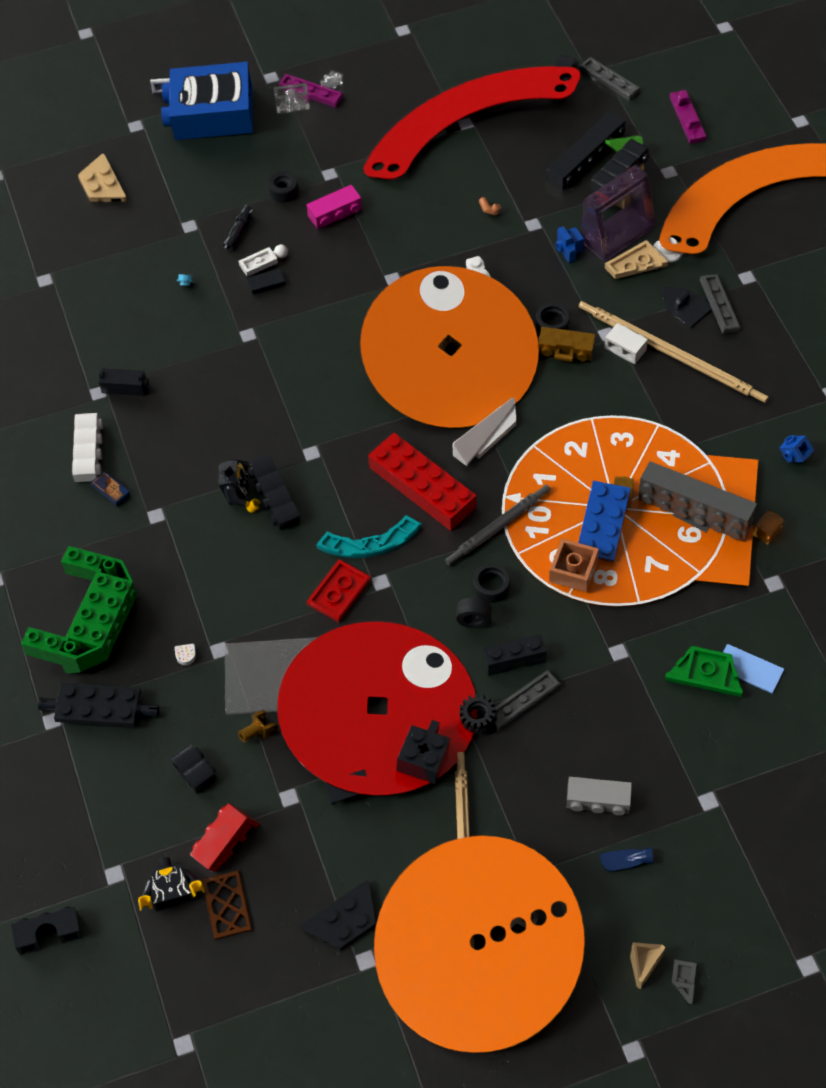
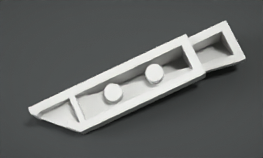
M512 397L457 439L452 445L453 456L467 466L475 456L480 459L515 427V399Z

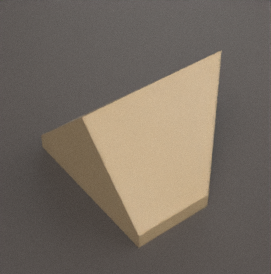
M633 942L630 959L636 985L639 989L642 988L663 957L665 946Z

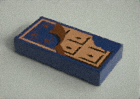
M105 471L90 482L93 488L115 506H118L130 496V492Z

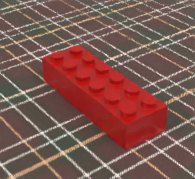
M396 433L390 435L368 455L370 469L450 531L477 508L476 495Z

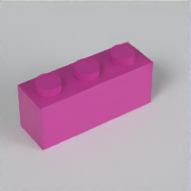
M352 185L306 204L308 217L317 229L362 209L361 197Z

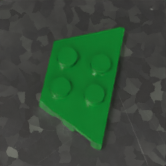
M691 646L685 656L680 658L676 662L675 667L665 675L666 681L742 697L743 691L738 681V674L734 667L732 654Z

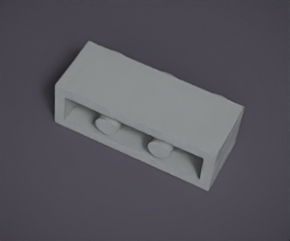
M569 777L566 808H570L573 811L591 810L594 813L612 812L615 815L629 814L632 783Z

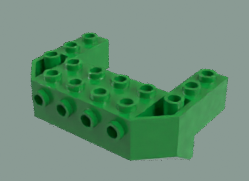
M68 546L61 560L65 574L91 580L88 591L66 637L29 627L21 645L26 655L62 665L65 673L70 674L85 671L107 661L135 601L137 591L122 560Z

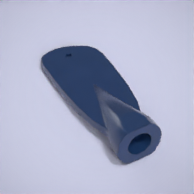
M651 847L643 850L626 849L604 852L600 855L602 866L610 872L630 869L643 863H654Z

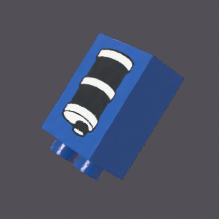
M248 62L170 69V83H162L164 103H169V107H162L161 114L163 126L172 127L175 140L253 133V95Z

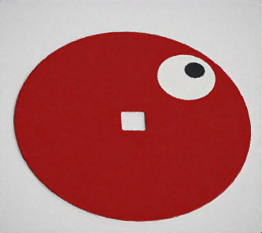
M361 622L331 630L313 640L300 651L287 668L282 679L277 700V713L281 732L289 749L298 761L312 774L346 791L366 795H392L412 791L430 783L396 771L397 758L411 725L428 730L431 721L434 720L440 722L437 734L450 738L449 750L438 778L457 763V753H464L474 734V730L472 733L469 732L468 728L465 729L461 723L460 705H463L464 699L468 701V696L470 695L472 698H475V690L470 676L459 659L445 645L432 636L409 626L396 623ZM368 697L387 698V714H368ZM477 709L473 710L470 714L473 719H477ZM363 769L366 773V776L349 775Z

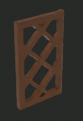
M239 870L203 879L202 883L214 939L217 940L252 931ZM236 877L238 885L235 889L226 884L229 878ZM213 882L219 884L214 894L209 893L207 884ZM223 887L233 892L227 902L217 897ZM236 895L241 897L242 907L240 909L230 904ZM214 900L224 905L218 915L213 913L212 903ZM227 908L237 912L231 923L222 918ZM242 915L246 919L247 926L239 928L235 923ZM218 921L228 925L225 932H217L216 924Z

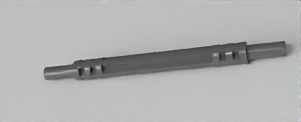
M546 484L534 494L530 493L460 545L456 552L445 559L446 564L450 566L460 557L468 555L535 505L538 499L551 490L550 487Z

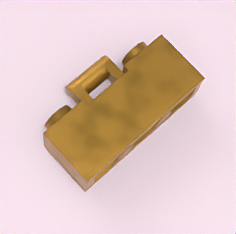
M542 327L538 342V354L543 356L552 355L555 356L554 360L572 362L573 359L591 361L595 334Z

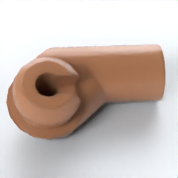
M485 197L479 200L484 213L494 216L500 213L501 206L495 203L491 206Z

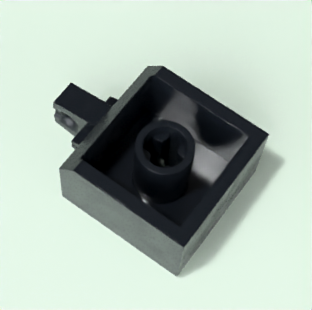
M432 720L428 730L411 725L397 758L396 771L433 784L436 783L450 745V738L437 734L440 722Z

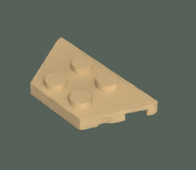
M101 154L78 174L90 202H111L112 199H121L122 202L127 201L126 195L104 154Z

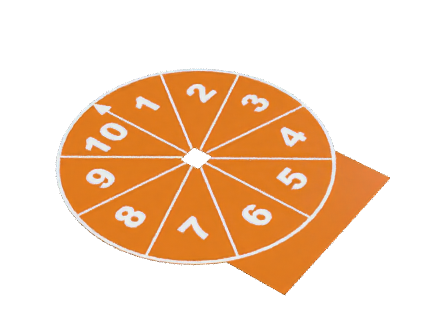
M611 415L574 421L544 435L530 446L516 462L505 485L502 514L530 493L534 494L546 484L551 490L538 499L535 505L504 527L505 533L515 555L535 578L556 592L585 603L602 606H633L649 603L672 595L693 581L749 586L753 526L744 542L735 540L724 533L715 532L711 528L705 533L673 516L674 513L663 511L657 506L646 504L639 500L640 478L651 461L755 502L758 460L706 455L682 434L659 423L641 418ZM625 476L634 479L631 508L626 509L614 562L598 559L587 593L549 582V570L561 539L577 543L579 541L593 480L614 484L615 477Z

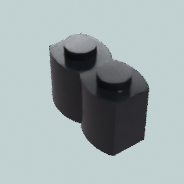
M190 744L173 756L171 761L191 789L198 793L216 780L214 774L216 769L210 762L206 763L202 759L204 755L198 747L194 748Z

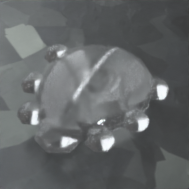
M332 70L330 74L324 75V80H321L320 83L321 86L335 89L338 84L343 83V77L339 72Z

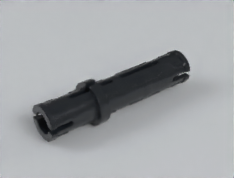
M244 205L239 216L235 218V223L223 243V247L226 250H233L244 227L248 225L249 217L253 213V209L250 206Z

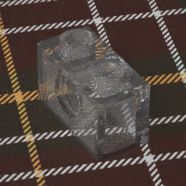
M306 83L274 87L277 113L310 109Z

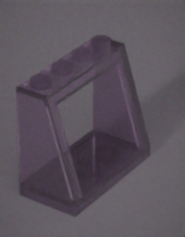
M636 165L583 200L581 235L584 238V245L604 262L655 227L648 174ZM630 193L629 205L606 221H603L602 212Z

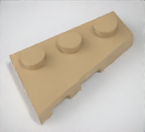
M647 240L605 263V269L615 279L668 266V261Z

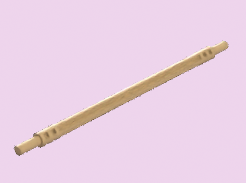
M583 301L579 303L578 307L593 314V317L612 327L617 323L626 326L631 331L641 334L648 339L647 345L747 396L751 395L764 403L768 400L769 396L753 389V386L599 307L595 308Z
M463 752L457 753V771L455 772L457 839L470 837L468 779ZM474 936L470 940V945L473 949H475Z

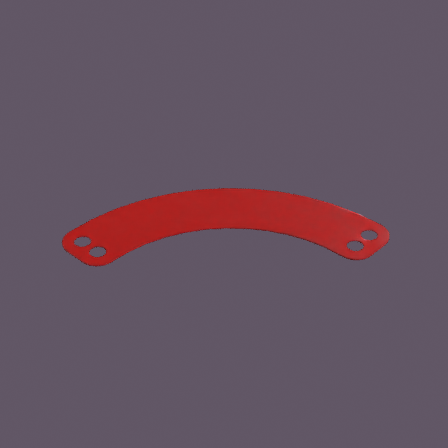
M547 66L523 68L487 75L449 89L428 100L399 121L375 147L364 165V173L373 178H399L407 172L421 149L437 134L456 121L482 109L511 101L566 98L575 91L580 80V72L573 67ZM563 74H570L572 76L568 81L560 80V76ZM558 85H565L567 87L563 92L555 91ZM376 163L384 164L381 170L376 171L372 169ZM393 164L400 166L395 172L388 171V167Z

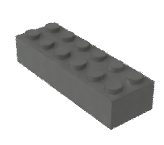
M651 461L640 478L639 500L646 504H652L663 511H669L681 518L689 519L698 525H704L715 532L724 533L735 540L743 542L753 526L757 507L755 502Z

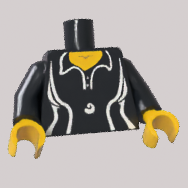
M238 459L222 462L218 467L219 487L228 504H236L241 507L246 506L250 513L257 511L260 501L258 499H253L250 502L247 501L249 475L247 469L249 468V462Z
M164 857L158 860L159 869L151 872V878L145 884L142 896L138 899L139 908L141 911L145 906H149V909L154 907L157 912L195 901V893L198 891L204 893L205 890L202 882L188 869H182L180 864L172 865L170 858Z

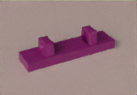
M682 90L670 93V100L689 144L706 141V134L687 91Z

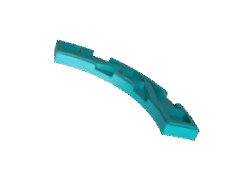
M405 515L398 524L389 529L385 534L365 537L361 540H352L327 531L316 546L317 549L335 556L348 558L372 557L392 551L406 543L421 529L422 523Z

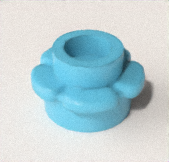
M179 274L177 281H180V285L190 286V283L194 282L192 281L193 275Z

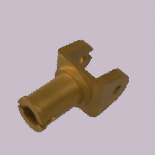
M261 710L253 714L252 724L239 730L238 736L244 743L256 735L266 739L277 730L278 725L273 722L264 726L261 721L266 718L267 713L265 710Z

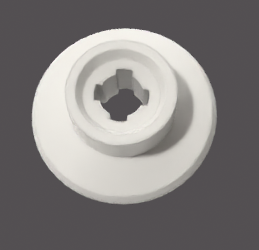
M672 237L669 238V241H670L672 244H678V243H679V242L676 241L674 238H672ZM659 240L653 245L668 262L677 261L683 255L681 252L665 249Z

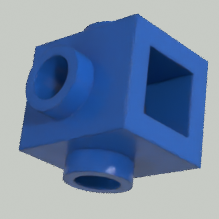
M791 435L779 447L787 462H804L814 451L806 436Z

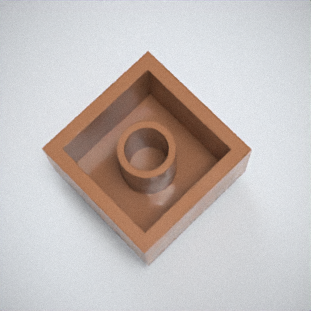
M561 539L549 570V582L587 593L598 563L599 549Z

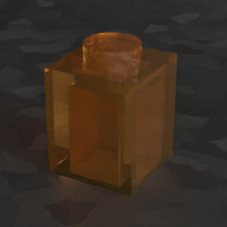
M768 510L755 524L753 535L769 545L782 531L784 519L777 513Z

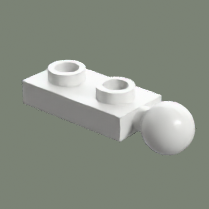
M280 244L272 252L270 247L239 260V266L248 277L278 263L277 257L285 258L288 254V249L285 245Z

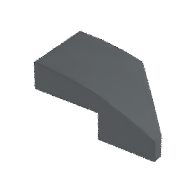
M674 960L672 984L687 1003L692 1004L697 963Z

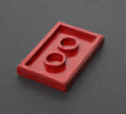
M339 559L306 603L309 607L339 623L369 584L371 576Z

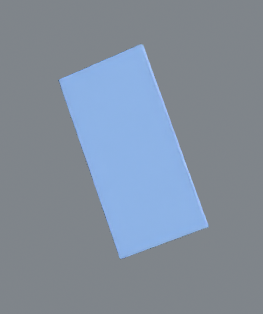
M727 644L723 653L732 654L738 679L773 693L784 668Z

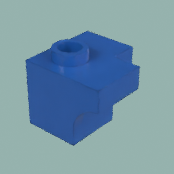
M563 226L557 229L556 248L558 252L563 254L568 263H572L575 261L576 253L583 250L584 238L576 227L566 230Z

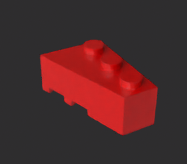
M228 803L220 809L214 823L208 825L202 839L194 844L190 855L208 870L216 872L233 854L232 849L238 841L243 843L247 839L245 834L252 826L256 829L260 824L242 809Z

